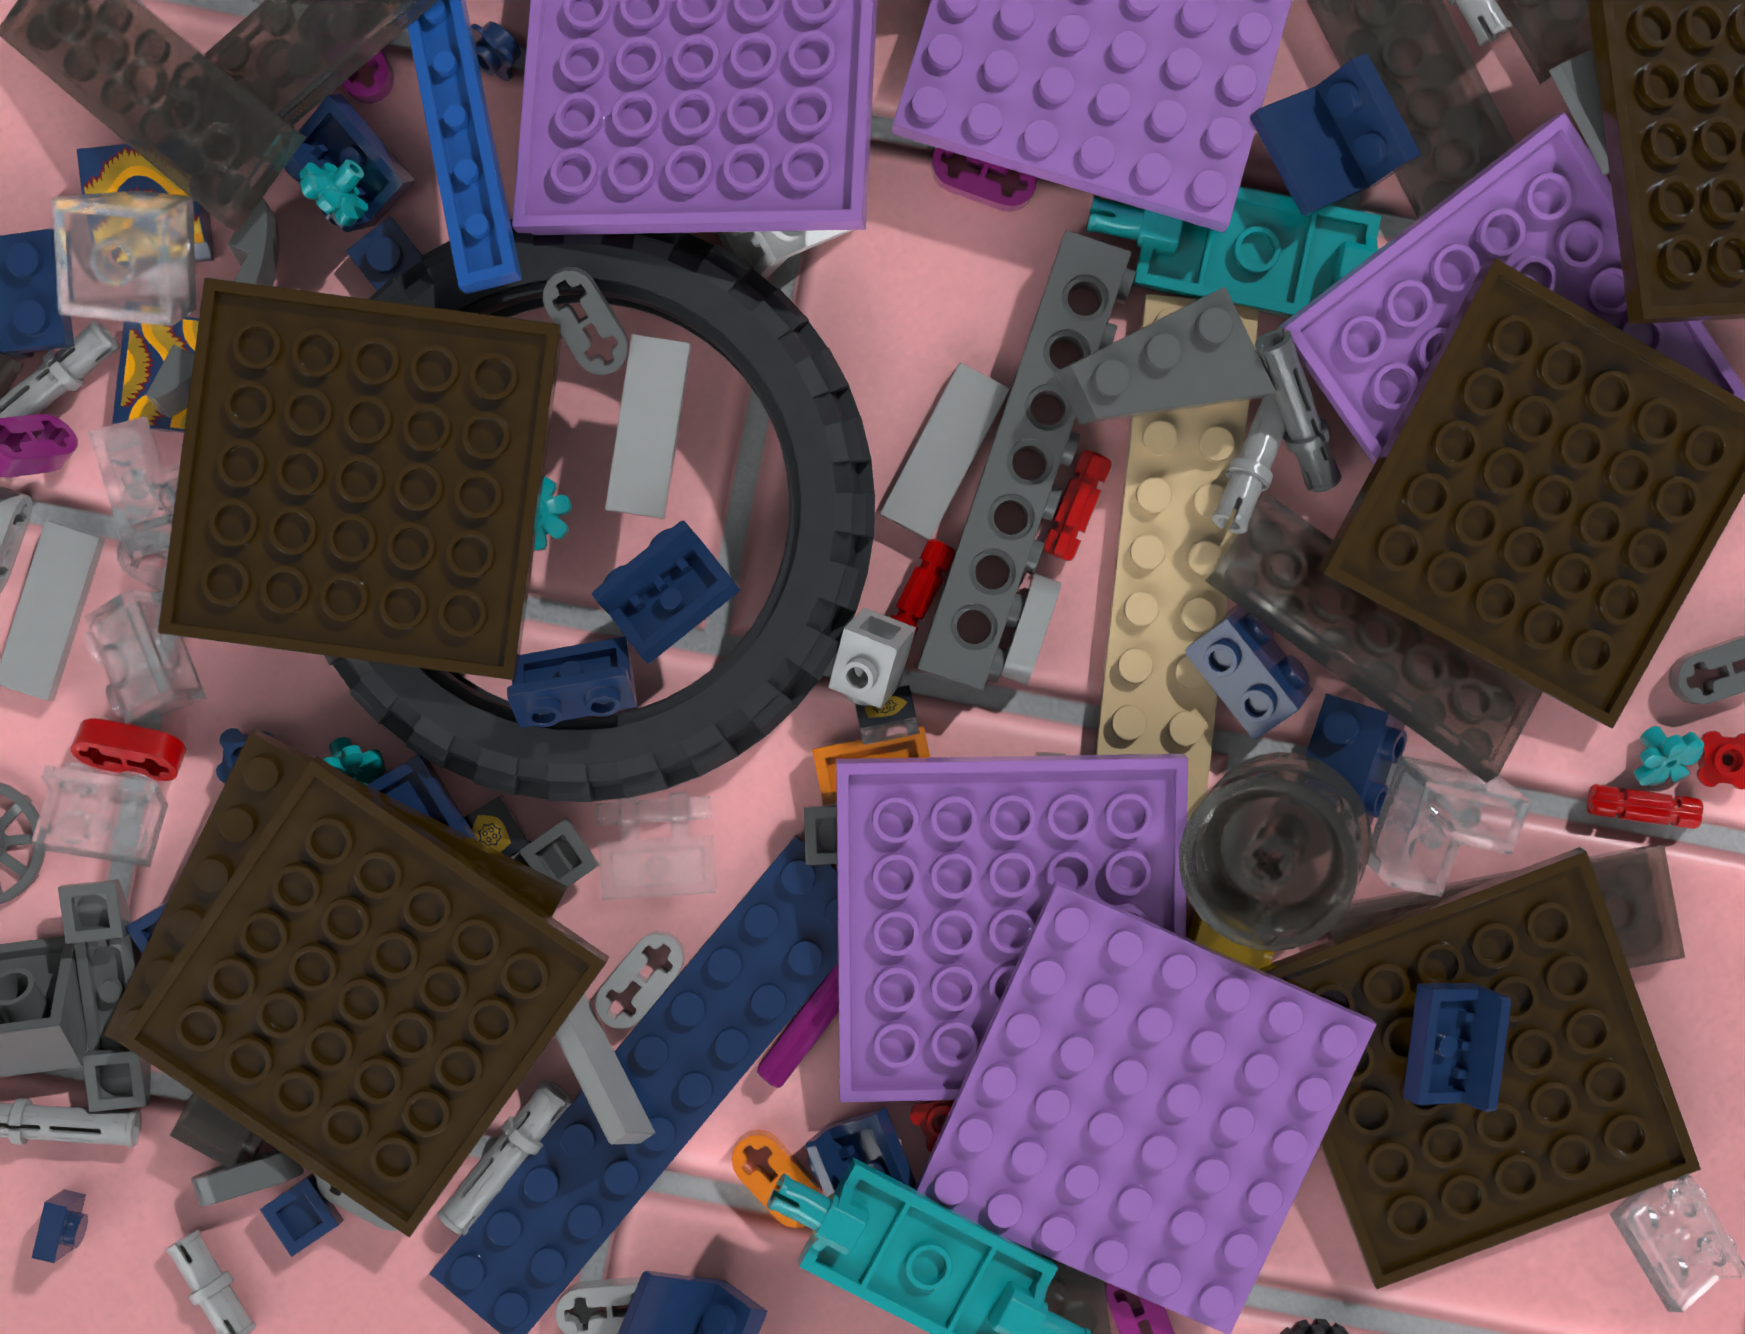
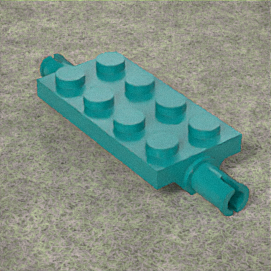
M1239 187L1230 223L1225 233L1122 202L1100 198V196L1096 195L1093 196L1091 202L1090 218H1088L1086 232L1092 233L1093 231L1136 240L1135 246L1139 247L1132 286L1194 299H1200L1226 287L1234 305L1290 318L1379 250L1377 236L1381 216L1332 205L1304 216L1300 213L1292 197Z
M855 1158L850 1162L834 1194L831 1193L828 1197L791 1179L789 1175L784 1173L776 1183L780 1186L779 1191L773 1189L768 1199V1209L775 1210L812 1229L811 1236L797 1259L800 1268L930 1334H1091V1330L1080 1327L1048 1310V1303L1044 1302L1047 1288L1058 1270L1053 1260L1000 1236Z

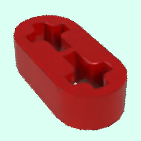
M97 718L85 719L80 723L71 745L73 756L90 767L157 781H171L178 776L187 750L182 741L169 733Z

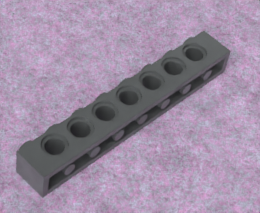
M1065 230L917 669L982 691L987 680L997 683L1007 656V650L998 648L1005 626L1013 629L1016 628L1026 596L1016 593L1023 572L1034 574L1044 546V542L1035 539L1041 518L1052 521L1063 488L1053 485L1059 465L1061 463L1070 467L1081 436L1080 433L1071 431L1076 415L1055 374L1060 369L1051 362L1049 351L1054 344L1067 342L1078 350L1080 359L1113 343L1118 325L1109 323L1108 320L1115 301L1125 304L1136 271L1126 268L1131 255L1130 251ZM1080 288L1091 291L1098 301L1097 312L1088 316L1075 313L1069 306L1068 294ZM1040 396H1050L1057 400L1062 409L1060 421L1053 425H1043L1037 422L1031 413V403L1034 399ZM1021 450H1033L1040 455L1044 464L1043 473L1040 477L1026 480L1015 473L1012 465L1013 456ZM1012 503L1023 510L1026 521L1021 532L1009 535L1001 532L996 527L994 513L998 506ZM995 557L1005 564L1007 579L1002 587L987 589L978 582L975 570L981 559ZM966 611H978L988 620V635L978 644L967 643L958 634V619Z

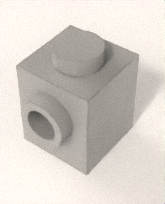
M863 608L843 630L828 688L845 694L853 703L863 706L873 705L881 709L900 687L916 627Z

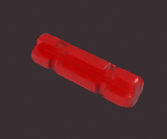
M1083 450L1080 453L1073 470L1078 473L1076 480L1070 478L1053 519L1054 522L1058 523L1055 530L1049 529L1044 541L1043 550L1049 555L1064 561H1072L1075 558L1081 540L1076 539L1078 533H1085L1102 492L1100 489H1097L1099 482H1106L1112 467V461L1107 457L1089 450Z
M937 539L927 541L919 558L923 561L920 567L915 566L895 606L898 608L896 616L892 614L890 618L916 627L914 637L919 629L916 626L918 620L924 619L943 580L940 578L942 571L947 572L955 556V550L951 546Z
M1597 784L1590 787L1587 799V811L1591 815L1614 818L1617 814V817L1620 819L1661 825L1671 823V826L1690 829L1699 828L1704 809L1703 802L1697 798L1676 795L1673 798L1672 795L1626 788H1622L1619 792L1618 787Z

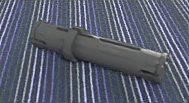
M1284 329L1265 333L1255 342V348L1277 392L1273 395L1286 428L1283 436L1286 446L1290 452L1295 453L1307 490L1311 491L1313 489L1316 493L1330 490L1338 485L1342 475L1330 448L1331 431L1325 419L1320 418L1317 412L1313 395L1297 355L1292 334L1289 330L1284 332Z

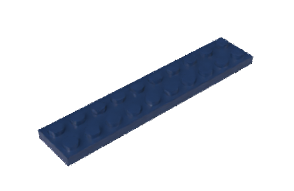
M795 835L614 1051L655 1134L640 1144L611 1145L582 1090L569 1108L564 1111L549 1129L548 1133L540 1140L543 1147L536 1155L529 1154L503 1186L502 1190L468 1229L469 1232L465 1236L461 1234L429 1274L500 1334L529 1333L837 965V869L833 865H806L805 842Z

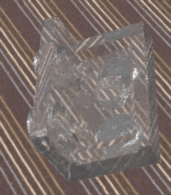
M66 763L63 768L44 766L41 778L48 790L32 838V843L37 850L146 867L151 866L168 808V802L159 785L152 778L137 772H122L120 777L99 774L92 767L79 763Z
M1684 1174L1677 1179L1631 1195L1609 1214L1668 1312H1684L1719 1279H1741L1745 1275V1263L1737 1252L1734 1240L1725 1232L1710 1207L1704 1190L1689 1174Z

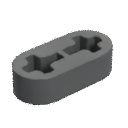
M565 267L554 272L549 277L543 290V303L554 324L561 325V335L578 363L586 371L595 375H607L617 371L627 357L628 338L624 328L597 284L586 271L577 267ZM566 280L571 287L581 284L585 288L586 292L580 298L581 306L587 314L585 317L580 319L570 304H564L560 307L556 303L555 299L561 291L559 282ZM592 323L603 339L613 336L617 340V343L612 347L613 358L606 361L600 354L590 357L587 353L592 344L591 336L585 328L587 325Z
M1745 635L1688 653L1677 659L1669 673L1670 688L1674 695L1687 703L1708 704L1745 692V669L1734 671L1732 665L1733 662L1745 659ZM1694 664L1698 669L1718 668L1720 676L1703 682V693L1700 688L1689 687L1687 684V678L1695 674Z
M276 1148L209 1169L193 1176L191 1182L198 1205L203 1207L284 1183L302 1175L304 1170L302 1165Z

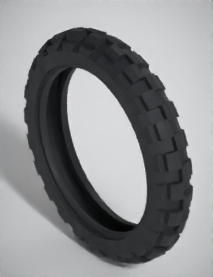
M512 227L522 280L466 295L458 286L450 241L420 256L421 261L398 278L391 277L369 299L509 318L525 311L545 307L543 303V290L549 277L559 269L577 267L586 271L593 278L608 304L633 308L668 320L701 338L724 356L745 378L760 399L772 421L781 445L789 491V521L783 558L767 601L751 628L734 649L713 669L691 685L665 699L638 709L609 716H585L559 721L555 725L548 727L529 726L520 728L509 701L485 691L464 678L460 673L324 656L328 664L334 666L350 688L351 696L378 724H383L405 742L407 748L433 764L468 778L478 785L512 795H523L549 801L593 802L622 798L628 799L669 789L701 777L748 750L770 734L798 707L821 679L839 649L843 630L854 618L868 575L874 539L875 490L872 459L864 425L849 383L830 348L826 346L809 319L780 288L777 289L755 271L753 266L719 245H712L688 233L532 235V233H517ZM566 280L558 283L561 291L555 301L558 305L580 303V298L586 290L581 284L571 287Z

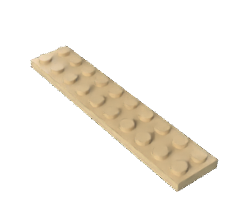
M1146 294L1143 299L1140 329L1198 299ZM1234 305L1255 347L1259 310ZM1250 400L1131 417L1094 755L1185 754L1188 757L1187 872L1190 873L1199 872L1218 695L1188 658L1185 650L1191 643L1211 630L1227 613L1235 533L1228 531L1235 517L1236 510H1232L1223 529L1214 524L1212 515L1217 509L1229 481L1226 475L1227 468L1233 458L1239 457L1246 438Z

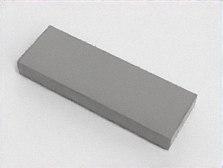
M631 335L605 510L665 519L692 347L690 343Z
M960 362L880 515L927 540H931L1010 388Z
M45 520L0 660V686L47 701L55 700L105 538Z
M584 994L559 1028L555 1037L608 1142L611 1145L640 1144L655 1134V1131Z

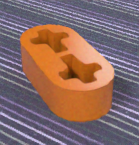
M761 1129L748 1131L739 1138L733 1150L731 1160L735 1174L780 1223L792 1228L805 1227V1225L775 1210L768 1209V1199L773 1189L779 1191L780 1186L776 1183L784 1173L789 1175L791 1179L821 1193V1187L809 1171L775 1135ZM751 1145L754 1149L759 1150L767 1146L771 1150L767 1162L776 1173L771 1177L760 1165H756L752 1169L746 1167L745 1163L748 1158L746 1147Z

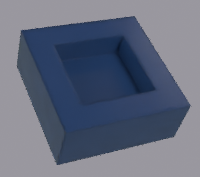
M391 216L346 250V253L376 291L391 277L396 279L421 261L420 256H422Z
M313 1173L259 1209L291 1257L339 1226L344 1220L334 1204L321 1195Z
M64 1189L45 1201L32 1253L33 1259L55 1263L72 1251L73 1248L79 1247L88 1224V1215L82 1213L86 1194Z

